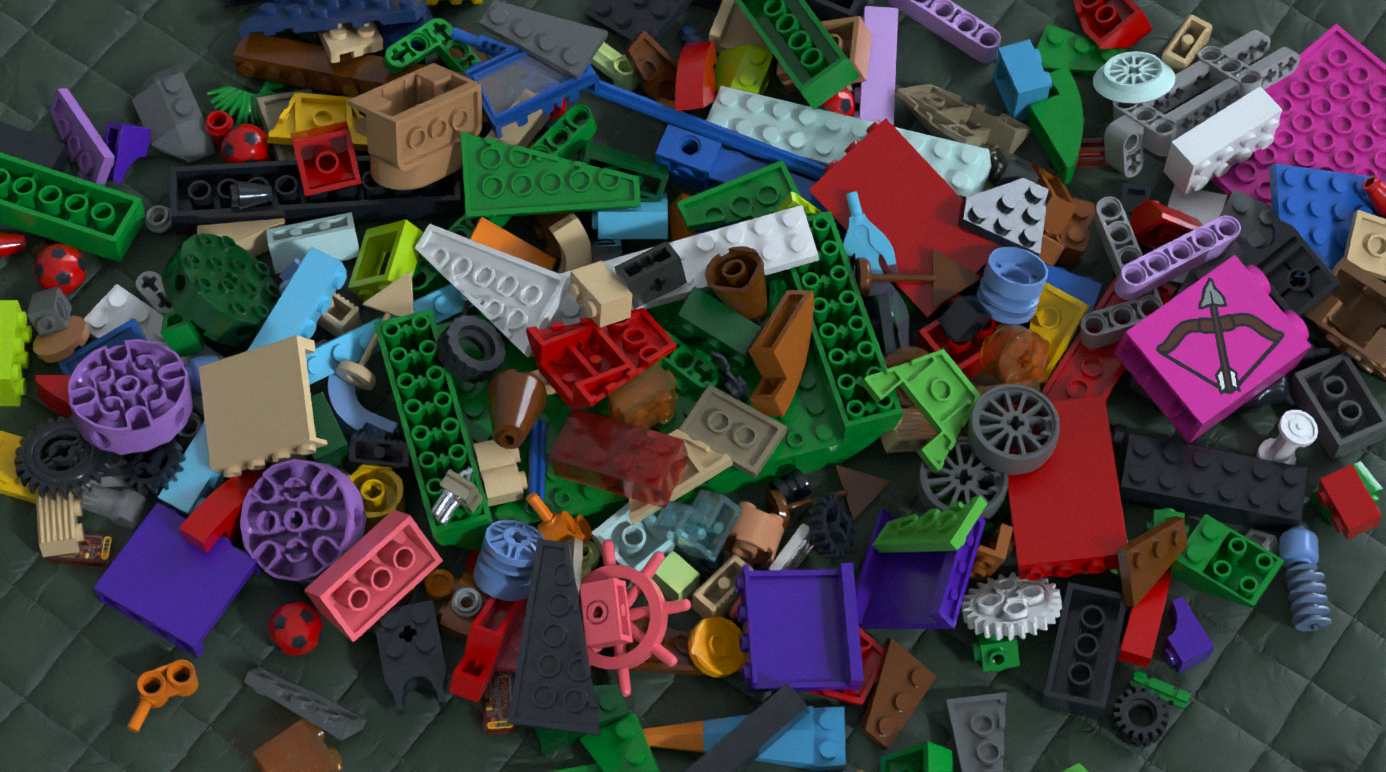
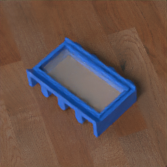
M517 47L511 50L504 49L498 52L494 58L486 62H476L465 71L467 78L481 84L482 112L497 139L503 137L502 127L516 122L518 127H522L528 123L527 115L540 109L544 115L549 114L554 110L553 103L567 97L569 102H574L579 98V91L590 85L594 92L600 91L599 76L595 73L590 63L577 81Z

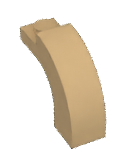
M574 213L569 214L549 227L561 250V264L557 272L558 274L592 264V250L588 235Z

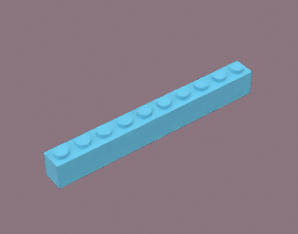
M311 246L248 351L295 335L308 339L311 338L316 330V322L319 317L330 308L331 298L336 289H340L346 281L347 271L342 261ZM205 421L184 453L186 460L179 463L184 470L176 472L177 482L170 480L168 482L169 489L165 490L163 488L158 495V499L165 507L169 505L175 507L186 518L214 490L222 485L225 478L222 473L214 472L210 469Z

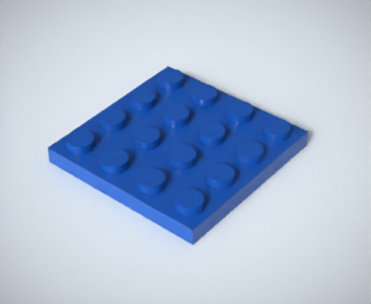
M1282 164L1270 166L1269 177L1273 212L1280 220L1293 226L1328 269L1332 271L1340 259L1344 257L1353 213L1360 210L1374 215L1373 205L1362 188L1364 181L1371 176ZM1273 226L1274 240H1275L1276 231H1275V228H1274V226ZM1297 274L1293 277V279L1297 281H1304L1307 279V276L1304 275L1301 277Z

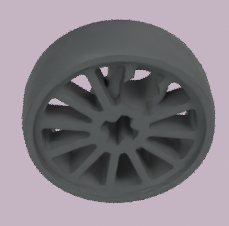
M1020 384L999 385L985 392L975 403L968 423L969 443L975 455L988 467L1006 474H1024L1040 468L1052 456L1060 435L1059 416L1052 402L1038 390ZM1012 405L1019 406L1018 410L1014 411ZM1023 408L1028 409L1026 413H1022ZM982 421L991 425L980 426L979 423ZM1031 429H1037L1041 433L1039 436L1033 435ZM997 434L989 441H987L984 437L987 435ZM1001 442L1005 449L1000 451L995 446ZM1025 447L1031 448L1034 452L1026 453ZM1017 448L1019 455L1009 454V449Z
M957 436L953 449L949 451L944 460V465L947 469L942 467L938 472L933 473L922 460L917 477V491L921 503L927 512L934 508H938L940 511L948 510L950 505L957 502V500L964 501L966 505L970 503V498L981 495L988 503L981 513V516L987 522L996 515L1005 501L1009 483L1008 474L996 471L985 465L982 461L977 466L971 467L974 459H980L973 452L969 438L967 436ZM962 455L970 456L966 465L963 464ZM950 456L956 457L957 465L949 458ZM930 473H933L943 478L928 479ZM960 480L965 481V485H961ZM988 482L992 487L982 490L979 488L978 483ZM946 487L936 495L930 490V488ZM950 494L953 499L949 506L940 502Z

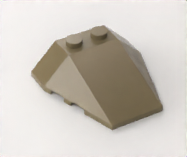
M932 84L899 88L895 93L933 136L989 149L990 156L996 154L999 148L1013 154L1032 130L1029 126L1002 113L1000 116H994L985 112L986 106L979 103L976 105V108L962 103L961 96Z

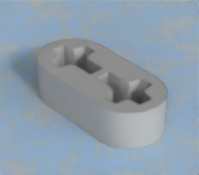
M153 271L141 273L136 280V287L140 297L147 305L162 315L173 312V306L169 309L166 306L162 307V298L166 303L171 304L166 297L161 280L162 277ZM148 282L151 285L154 284L156 292L154 293L149 287L145 288V284Z

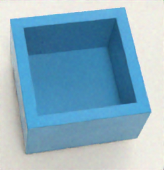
M1030 39L998 48L993 74L994 83L1008 115L1020 122L1027 120L1030 104L1049 98V89L1052 87L1050 74L1047 71L1044 72L1041 65L1040 52L1038 49H1034Z

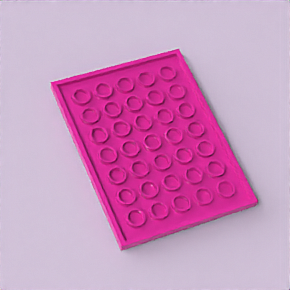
M1335 24L1299 55V65L1292 74L1265 89L1266 93L1282 109L1279 126L1274 134V141L1263 150L1259 148L1254 151L1245 162L1241 164L1237 162L1232 165L1223 176H1215L1210 181L1229 197L1235 189L1269 206H1272L1269 167L1274 164L1376 176L1386 184V64L1339 25Z

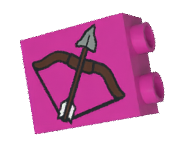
M1235 255L1127 330L1114 351L1117 358L1188 444L1295 368L1311 347L1307 341L1309 332L1304 321L1291 310L1282 312L1269 296L1271 287L1263 272L1254 265L1245 267Z

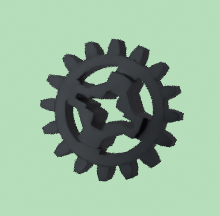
M173 438L170 442L148 451L123 455L122 458L127 464L120 467L125 473L122 478L136 493L140 491L145 496H147L149 491L157 495L160 487L168 490V482L170 480L177 482L176 472L184 470L179 464L186 460V457L181 453L184 449Z
M836 493L818 495L817 499L812 500L814 507H809L808 509L812 515L811 518L807 519V522L811 524L809 526V535L815 538L812 544L813 546H819L818 554H824L825 559L843 558L845 554L851 552L849 546L854 544L851 538V534H855V531L851 528L853 527V518L848 516L850 509L849 507H844V499H838V494Z

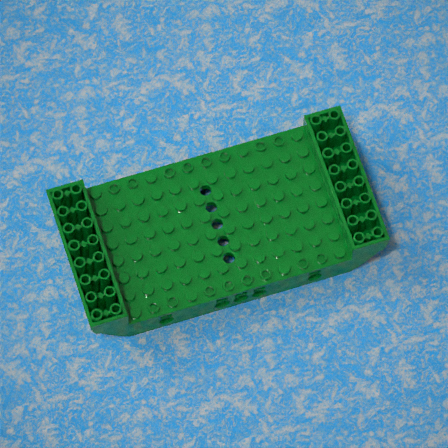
M831 211L806 217L818 252V261L765 275L768 310L770 282L772 280L785 281L786 291L807 290L812 291L814 294L810 344L799 385L783 417L768 416L787 426L786 434L756 479L730 466L658 511L769 483L778 478L784 479L789 472L796 468L804 474L839 465L872 444L884 433L892 431L899 423L903 411L895 389L876 403L860 383L865 377L886 370L887 366ZM713 291L705 292V293H707L708 295H710L711 297H713V298H715L716 300H718L719 302L723 303V302L715 295V293H714ZM683 299L645 310L664 330ZM432 309L376 322L374 326L433 538L442 546L450 544L465 549L481 551L486 529L494 522L515 520L537 529L542 519L526 500L528 489L523 490V499L488 506L473 453V444L494 439L486 396L491 379L499 372L508 369H516V372L526 374V371L539 370L534 356L527 358L500 332L499 334L505 344L504 350L506 352L503 364L485 382L471 384V382H463L461 379L452 376L443 367V363L440 362L439 354L436 351L438 346L437 339L451 322L436 325ZM483 314L475 315L476 318H482L489 325L495 327ZM768 316L766 320L758 326L764 328L765 324L768 321ZM464 338L459 340L460 347L469 357L478 361L483 359V354L476 344ZM687 345L689 348H691L693 351H695L697 354H699L701 357H703L705 360H707L709 363L715 366L710 361L712 359L716 360L714 356L707 354L701 350H698L690 345ZM685 356L679 357L675 361V364L680 368H687L692 363V360ZM753 363L746 371L729 364L730 371L734 375L738 373L749 386L745 389L748 396L745 398L742 396L738 400L754 408L749 398L762 379L756 364ZM662 365L644 384L645 388L637 392L629 400L617 401L608 394L595 403L603 410L602 414L606 413L614 421L613 427L606 434L599 432L595 428V423L590 424L576 410H571L558 393L547 395L545 408L537 419L546 422L545 505L552 513L559 514L562 511H567L573 518L581 515L587 520L591 528L599 527L629 503L625 460L652 445V443L647 442L645 439L649 433H657L663 438L679 429L703 394L697 392ZM719 371L720 384L718 389L732 396L721 383L726 378ZM709 375L707 378L701 376V383L705 381L711 383L712 376ZM627 382L619 388H617V390H619L622 387L627 389ZM642 407H648L652 409L653 414L644 418L640 417L637 411ZM530 432L524 442L518 447L520 462H516L519 472H525L527 485ZM471 467L473 471L470 475V482L477 486L478 492L483 497L482 503L479 504L474 513L459 505L446 524L439 523L436 519L438 516L433 514L431 509L443 492L440 483L448 470H452L459 475L461 471Z

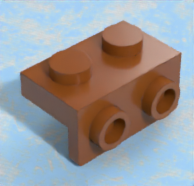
M1001 524L983 546L978 545L970 578L987 581V578H990L1006 560V556H1010L1014 546V539H1011L1013 527Z

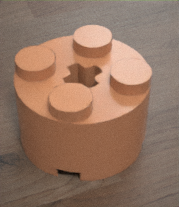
M741 501L738 507H732L727 510L715 545L725 550L728 560L735 554L746 564H749L751 568L754 563L762 564L761 569L768 568L773 563L784 532L782 526L784 520L777 514H767L757 510L756 506L752 503Z

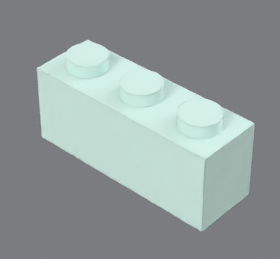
M352 212L266 230L275 274L282 273L296 258L302 263L311 246L341 261L358 257L360 251Z

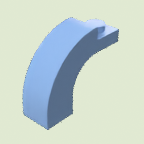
M336 372L329 375L328 392L332 412L340 428L349 437L360 428L363 431L365 429L368 431L373 430L374 432L379 430L380 433L382 431L386 433L390 431L392 434L397 432L399 435L398 423L366 410L359 403L358 395L361 391L360 388L349 384L339 377Z

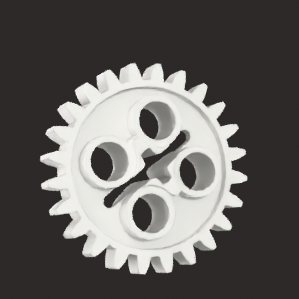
M1014 572L1008 578H1005L1002 574H999L998 580L987 578V584L978 582L977 589L970 588L969 595H964V602L961 604L964 623H967L968 629H975L976 635L984 632L985 638H989L993 634L996 635L997 640H1000L1003 636H1008L1009 641L1013 640L1015 635H1019L1022 639H1025V633L1037 635L1038 628L1047 630V624H1055V618L1061 616L1060 610H1062L1060 590L1056 589L1055 583L1049 584L1048 578L1036 581L1019 580V577H1016Z

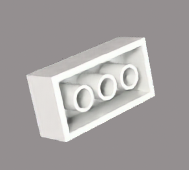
M1261 86L1172 141L1163 172L1184 195L1193 190H1201L1213 177L1223 176L1235 163L1239 162L1241 164L1249 159L1254 151L1259 148L1261 150L1267 148L1274 141V134L1279 126L1282 109Z

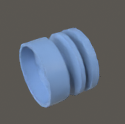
M1018 247L995 249L989 255L976 298L992 315L991 318L995 321L1006 324L1028 322L1035 314L1040 294L1043 292L1048 278V268L1045 262L1028 250Z
M500 520L492 523L486 529L481 551L478 554L474 567L473 578L476 585L484 593L496 599L520 601L528 598L538 539L546 540L545 537L536 528L523 522Z

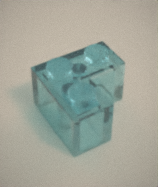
M700 489L691 507L681 503L666 501L652 527L692 557L715 562L742 508L724 494Z

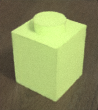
M672 551L667 557L664 556V561L652 579L667 597L675 601L686 599L699 586L700 573L677 553Z

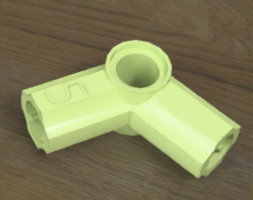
M603 42L590 63L613 79L614 86L627 91H633L640 81L626 56L621 55Z

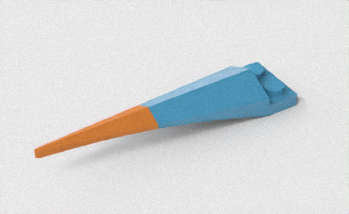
M808 706L809 713L754 761L814 771L846 770L844 707L813 708V706ZM750 714L646 728L643 730L650 747L706 753Z

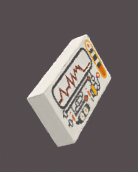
M805 524L800 525L770 565L769 570L797 569L813 547L814 536L811 537L809 535V526Z

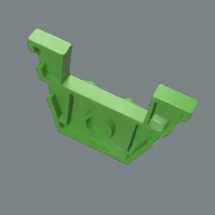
M944 349L869 375L860 381L876 403L881 401L899 385L935 429L937 435L917 452L933 473L938 472L943 467L946 456L953 449L958 434L966 425L975 403L981 397V394Z

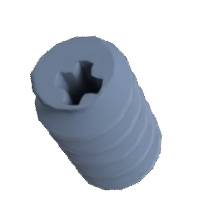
M1312 563L1295 565L1287 569L1285 577L1288 580L1287 589L1290 592L1288 598L1290 603H1292L1290 606V611L1293 614L1292 623L1295 625L1296 630L1303 632L1316 631L1332 623L1330 618L1322 617L1330 613V608L1320 606L1328 602V597L1321 594L1327 590L1325 584L1319 583L1325 579V575L1321 572H1315L1318 566Z

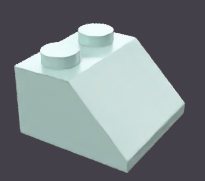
M627 503L592 531L591 536L602 557V543L604 540L609 539L614 543L616 565H624L642 571L654 552L660 551L667 557L673 551L677 540L653 514L633 526L629 519L630 509L629 503ZM619 579L626 582L627 589L633 584L628 579Z

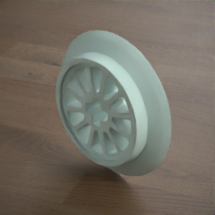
M1139 51L1125 52L1110 58L1106 64L1096 71L1093 77V85L1099 94L1107 99L1122 103H1141L1154 100L1166 94L1175 83V73L1169 65L1153 54Z

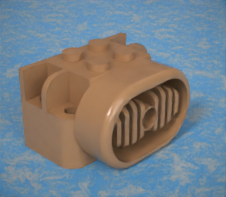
M435 63L348 100V106L366 114V117L356 121L355 130L360 135L367 137L373 180L383 187L395 190L422 188L458 171L463 166L461 131L478 136L483 124L481 84Z
M1342 257L1331 271L1342 284V287L1305 317L1316 323V326L1326 334L1325 339L1336 346V350L1339 353L1346 352L1349 358L1357 360V364L1370 374L1373 372L1386 381V283L1345 257Z

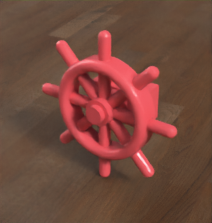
M607 539L602 543L604 566L591 571L581 579V584H579L580 594L578 596L590 666L593 665L602 669L616 671L623 697H628L631 694L629 669L644 663L652 655L669 667L676 665V656L664 648L661 642L666 632L668 614L687 611L690 609L691 603L688 599L666 602L659 586L652 579L664 561V554L662 552H654L642 571L628 566L616 565L614 543ZM619 579H628L633 582L628 591L626 590V582ZM643 591L649 605L630 609ZM650 618L646 633L633 622ZM633 638L639 645L627 653L626 644L633 643ZM614 646L615 657H606L600 654L603 648Z

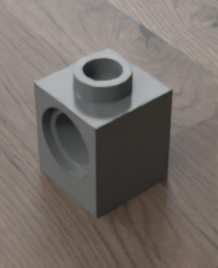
M58 286L32 293L27 316L41 337L67 329L72 307Z

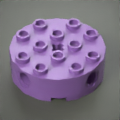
M142 339L125 340V345H117L107 349V346L94 350L76 366L68 382L69 404L74 423L86 441L101 450L124 455L148 451L168 443L185 427L193 410L189 375L179 355L161 343Z
M298 459L274 464L262 473L263 476L257 480L254 488L249 489L243 500L240 528L244 547L251 558L258 560L259 566L275 578L312 583L364 537L366 515L362 496L349 476L329 464Z

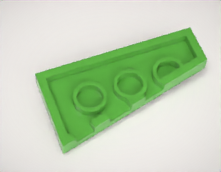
M980 495L973 497L970 503L966 505L959 501L952 503L949 509L945 511L934 508L928 510L920 518L913 514L889 521L872 545L879 553L958 551L966 542L968 533L988 503Z

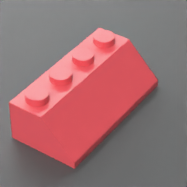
M393 510L304 591L321 614L351 642H354L443 560L413 518L408 514Z

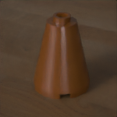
M746 246L729 248V253L723 256L717 254L708 263L705 271L707 284L724 305L753 323L760 325L768 316L763 260L755 249Z
M508 369L499 372L491 379L486 396L495 442L506 449L519 447L545 408L547 401L546 387L542 380L533 373L526 371V374L516 372V369Z

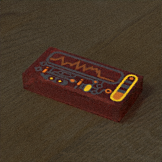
M84 533V541L79 542L80 552L49 556L48 559L50 563L109 567L111 565L115 538L113 535Z
M512 671L495 672L482 695L484 735L515 733V725L508 723L513 692Z

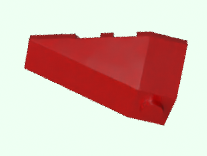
M1073 0L1085 34L1100 49L1132 47L1153 30L1143 10L1132 0Z

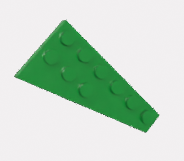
M461 131L466 219L641 207L638 176L587 165L576 160L571 161L560 158V156L497 142V140L490 138L485 139Z

